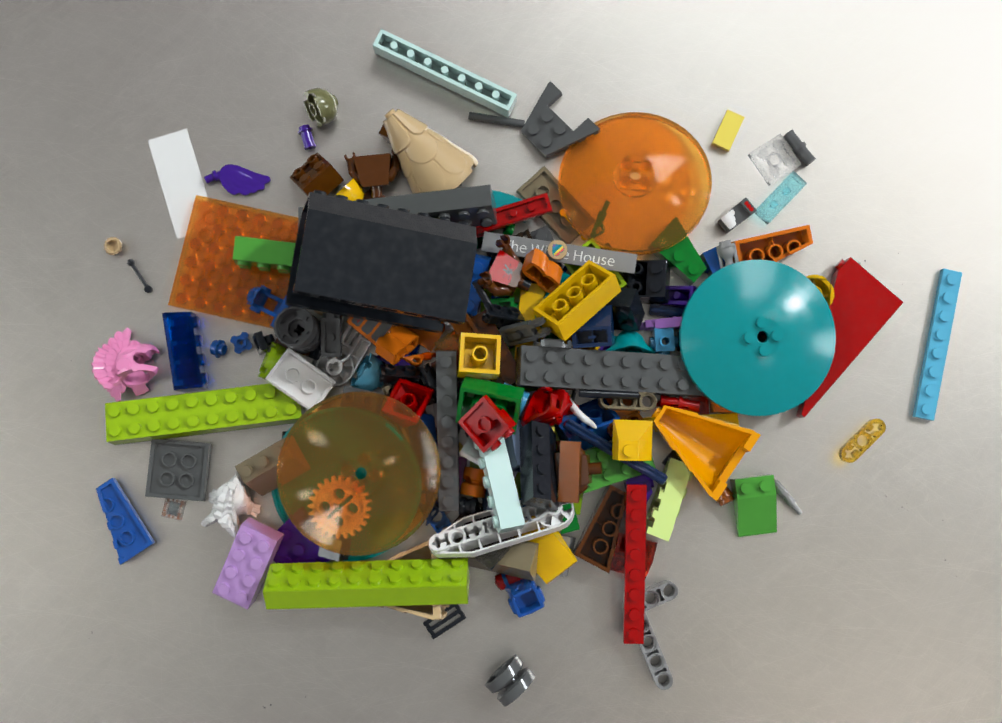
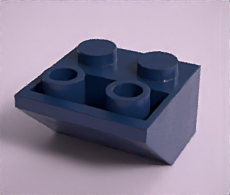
M605 305L572 335L573 348L613 346L615 344L612 305Z

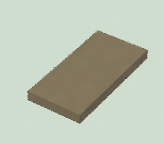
M545 166L516 190L523 200L544 193L548 194L553 212L539 217L565 244H571L580 234L565 217L560 216L559 212L561 209H566L567 215L582 232L595 222Z

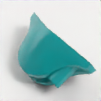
M622 331L618 336H614L615 344L606 350L656 354L655 350L649 347L643 337L636 331Z

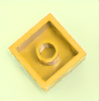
M461 332L457 377L465 378L467 376L477 379L497 380L500 374L501 335Z

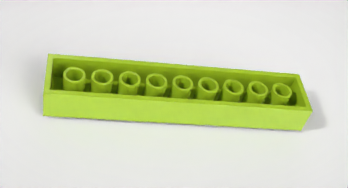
M270 383L105 403L106 441L113 445L151 441L152 439H170L293 424L305 417L306 412L304 407Z
M468 558L274 563L270 564L263 588V596L266 609L468 604L469 562Z

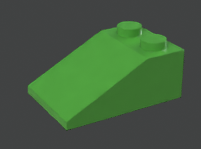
M767 474L730 479L732 496L734 497L733 505L738 537L777 532V502L774 475Z

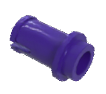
M308 124L300 126L298 134L301 135L304 149L311 150L316 148L311 132L313 129Z

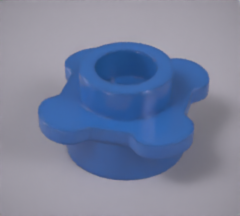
M247 332L231 337L230 341L234 344L235 353L240 354L242 351L252 349L253 344L250 342Z

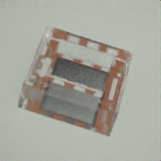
M166 498L161 516L181 521L187 501Z

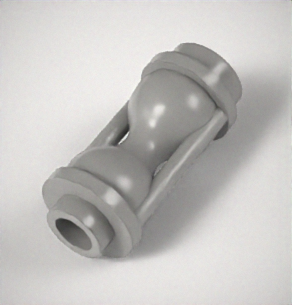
M731 240L719 242L720 246H717L716 250L720 268L733 264V256L735 263L739 262L735 243H731Z

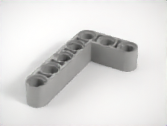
M664 580L645 588V596L648 593H654L655 596L652 602H644V639L650 637L652 638V643L649 646L638 645L653 681L658 688L667 690L672 686L673 678L645 613L649 609L673 600L678 595L677 586L669 580ZM671 585L672 592L669 595H664V587ZM653 656H659L660 658L656 665L650 663ZM667 675L666 682L659 683V676Z

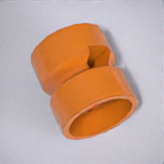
M464 467L463 478L465 482L461 483L460 494L485 498L486 489L483 485V477L485 476L483 469Z

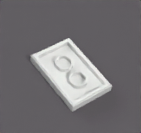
M289 347L265 378L267 382L311 413L316 411L336 383L335 380Z

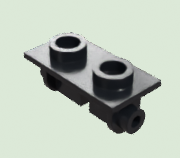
M484 303L487 312L483 313L482 321H485L486 324L498 325L501 319V326L525 321L520 310L516 307L509 308L498 304Z
M380 365V382H383V384H396L398 378H402L419 384V378H421L420 371L418 370L419 367L414 365Z

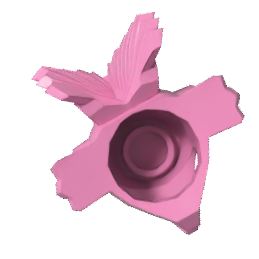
M126 328L123 332L117 331L114 334V338H109L108 344H103L102 348H98V352H95L96 355L93 357V363H91L94 378L98 380V383L104 389H107L116 402L121 401V393L125 392L126 387L132 388L136 396L149 392L150 390L145 384L159 370L156 366L144 364L146 361L151 360L153 354L159 353V350L151 344H140L138 341H131L132 331L129 328Z

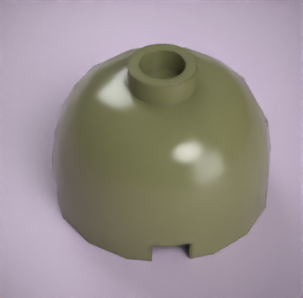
M314 88L303 93V96H306L307 99L303 101L306 112L311 121L316 120L318 123L317 127L326 126L334 120L337 115L338 100L335 95H332L323 88Z

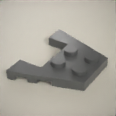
M551 81L546 86L521 130L522 134L546 158L569 148L568 146L576 142L580 143L586 140L585 138L593 134L597 135L600 133V128L589 118L573 131L549 108L562 96V92Z

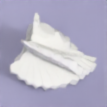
M238 472L227 483L217 490L213 489L209 493L208 501L214 505L212 506L211 513L201 524L203 527H208L218 521L222 528H225L231 536L236 537L240 528L239 516L244 514L256 518L257 514L261 512V505L251 501L248 486L244 484Z

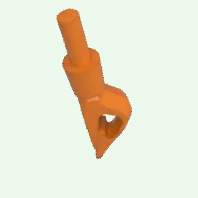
M424 352L401 357V359L418 367L422 364V361L431 360L433 357H436V352Z

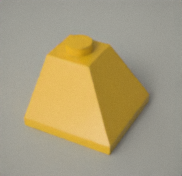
M613 419L612 459L621 461H652L653 421Z

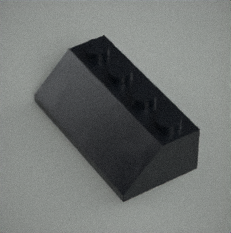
M531 420L520 428L521 505L557 511L558 489L554 454L556 453V435L550 425Z

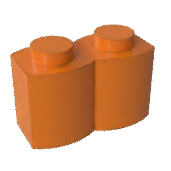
M534 248L525 256L522 267L524 275L536 281L537 285L545 292H553L561 282L563 273L561 267L549 260L547 255L537 248Z
M393 326L388 334L377 339L375 353L392 365H395L402 360L401 357L409 354L417 347L419 335L407 327Z

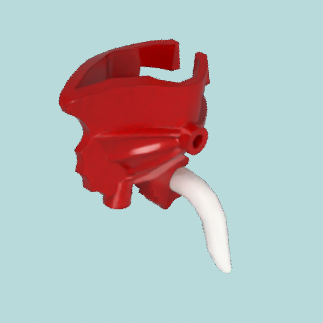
M546 386L537 389L525 406L521 419L522 426L531 420L553 426L554 424L560 425L562 423L563 415L574 414L588 426L597 429L596 424L571 399L572 395L562 389L553 390L551 387Z

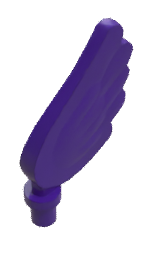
M233 164L225 165L220 171L216 172L214 170L211 174L204 176L207 184L220 180L222 186L230 194L238 195L240 193L244 196L264 190L265 184L271 181L269 176L255 173Z

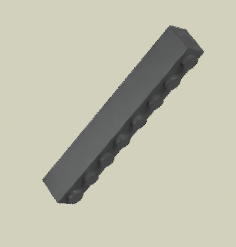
M457 350L436 351L439 511H459L460 504L459 424L456 422L458 409Z

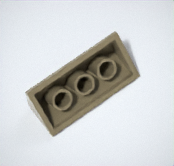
M510 537V538H506V539H503L502 542L508 541V540H511V539H514V538H511V537ZM497 541V542H493V543L484 545L483 548L488 547V546H491V545L498 544V543H500V542ZM525 541L476 557L457 558H468L470 567L535 581L539 543ZM477 547V548H474V549H471V550H467V551H464V552L475 551V550L480 549V547Z

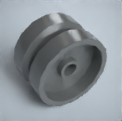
M516 654L504 662L485 684L492 693L499 692L497 699L504 707L515 701L535 679L534 673L529 668L521 670L523 662Z

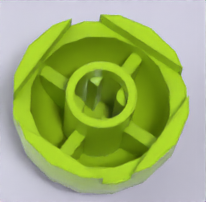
M273 341L269 346L271 350L266 352L259 370L258 377L263 379L266 378L287 350L284 346Z

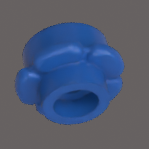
M214 340L211 343L210 353L215 355L216 358L226 354L227 345L224 340Z

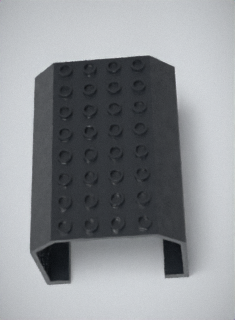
M314 190V193H309L302 209L285 305L434 333L443 332L444 324H441V321L459 325L465 323L477 250L476 227L470 226V223L465 221H458V223L450 222V219L446 217L431 218L427 213L419 212L418 214H412L410 210L398 208L397 210L389 209V206L385 204L374 206L368 204L369 202L366 200L357 199L356 201H351L343 195L327 196V193L324 191Z

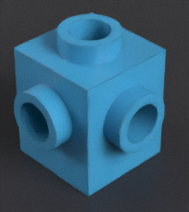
M674 327L655 328L652 330L649 346L656 353L670 355V352L675 351V347H678V338L674 336Z

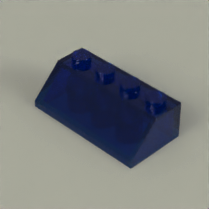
M193 312L162 313L174 390L186 393L208 389L209 376L204 368L206 357L204 353L202 354L203 338L202 335H199L198 327L201 325L199 317Z

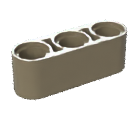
M639 392V399H631L630 406H625L622 401L623 399H612V404L608 406L604 404L603 398H598V405L604 410L649 411L657 404L655 395L649 392ZM643 397L650 399L651 404L649 407H645L642 404Z

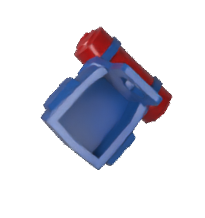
M501 573L495 575V585L500 590H506L509 595V606L519 618L532 614L544 607V594L541 587L536 586L535 581Z

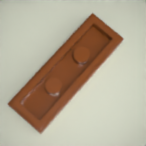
M560 441L558 502L579 503L581 442Z

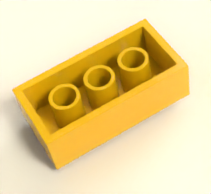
M588 260L535 306L533 311L536 318L543 316L546 320L541 325L542 327H550L551 333L566 341L619 294L621 288L614 273Z

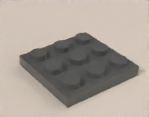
M152 439L145 497L205 501L211 443Z

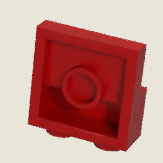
M487 395L483 396L458 421L460 426L483 453L490 449L493 452L502 445L500 440L503 437L505 439L510 437L515 432L513 427L516 425L510 415L504 409L499 410Z

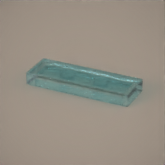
M795 171L791 172L756 209L755 214L766 224H769L807 183Z

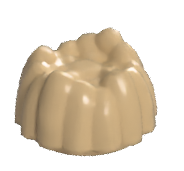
M110 237L105 241L104 250L109 255L119 254L122 251V243L118 238Z

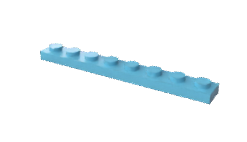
M944 268L940 271L912 417L934 421L962 272Z

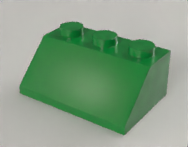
M465 376L460 388L456 422L458 423L483 396L487 395L499 410L504 409L515 421L516 425L513 427L515 430L513 435H515L525 388Z

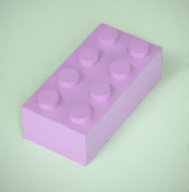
M250 517L245 520L239 528L212 593L248 610L257 599L284 534Z

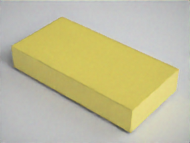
M727 109L711 145L729 152L744 120V116Z

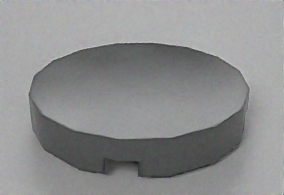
M543 338L540 339V342L538 340L533 341V346L572 348V342L567 340V344H565L562 339Z

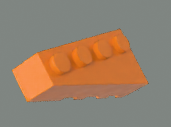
M805 225L731 243L736 245L739 262L746 260L777 262L813 244L810 225Z

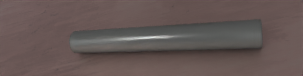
M469 112L468 118L469 120L522 128L525 124V120Z

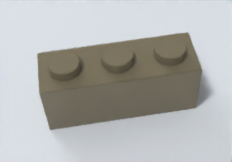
M292 435L279 440L234 466L244 484L261 496L311 469Z

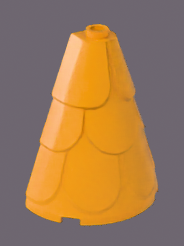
M666 405L661 409L657 407L651 416L654 418L653 424L669 447L675 450L706 493L716 501L727 487L726 481L744 454L751 451L761 436L751 429L699 416L698 413Z

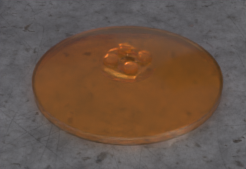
M620 113L595 122L594 124L600 128V133L597 135L593 134L585 138L586 140L569 146L559 171L558 188L561 205L572 226L585 239L593 241L600 248L637 255L660 252L686 238L703 218L708 207L712 189L710 165L698 141L679 124L650 113ZM636 172L639 173L641 177L635 180L632 179L630 175Z
M364 391L338 394L322 400L307 410L287 434L277 465V485L280 499L285 512L295 527L316 545L335 553L352 556L380 553L399 545L412 536L422 526L432 511L438 496L441 480V464L438 449L432 434L420 417L406 405L391 397ZM357 469H366L367 475L364 479L356 477Z

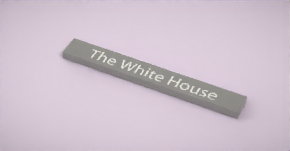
M484 232L481 251L498 254L499 250L503 248L497 247L496 241L500 240V236L504 234ZM508 235L510 238L509 245L517 257L525 258L526 254L537 248L543 251L549 260L556 263L582 266L590 260L609 271L635 273L637 254L566 244L567 255L561 260H554L548 253V246L551 241Z

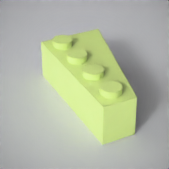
M668 457L662 472L668 478L664 484L658 483L646 516V533L666 541L670 539L676 518L680 512L682 499L686 496L687 483L693 477L692 472L687 469L682 461Z

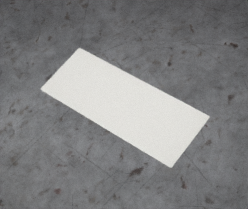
M183 129L148 140L177 239L215 228L216 223L188 130Z

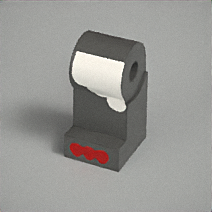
M745 197L717 222L728 233L757 210Z

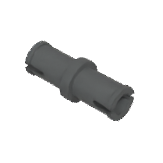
M793 129L783 136L792 147V152L800 157L805 166H808L816 159L806 147L807 144L800 140Z

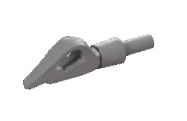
M774 478L777 494L800 515L802 511L795 504V499Z

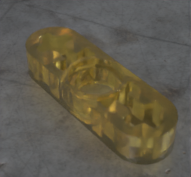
M870 419L840 448L839 458L846 463L855 462L885 432L886 425L881 419ZM872 424H879L877 427L879 431H873L871 434L867 433L874 428ZM860 435H864L867 439V443L864 446H860L857 442ZM854 447H856L857 449H859V451H858V450H853V451L851 452L852 458H851V457H847V458L845 457V456L847 455V453L845 452L846 450H847V451H850V450H852Z

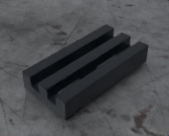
M450 604L449 607H446L445 611L447 612L454 607L457 610L433 626H430L429 623L434 620L427 619L423 622L433 640L466 619L458 604ZM457 614H460V617H458L457 619H455L454 621H452L436 633L433 631L445 622H447L448 620H450L451 618H453L454 616H456Z

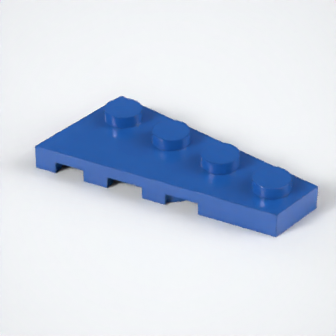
M111 478L96 488L103 513H105L108 521V529L111 531L114 540L112 541L114 548L119 556V564L122 565L153 545L155 541L115 478Z

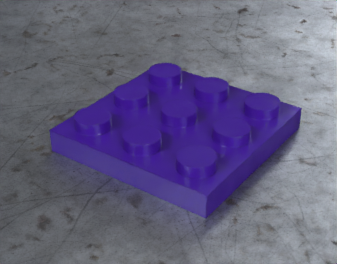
M302 507L277 530L283 533L284 536L273 559L275 563L329 562L331 560L318 556L321 536L328 534L321 535L322 528L315 530L318 524L316 522L310 523L313 519L311 516H308V513Z

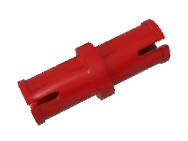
M661 395L659 407L666 405L698 413L700 401L683 399L682 396L677 398Z

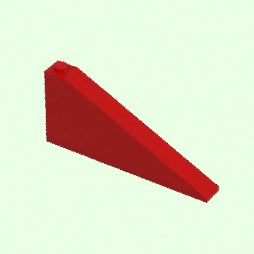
M851 257L846 260L841 259L836 264L835 268L837 270L832 274L830 282L834 288V299L829 308L836 331L833 361L827 376L819 388L807 400L799 404L796 415L799 418H804L903 304L902 300Z

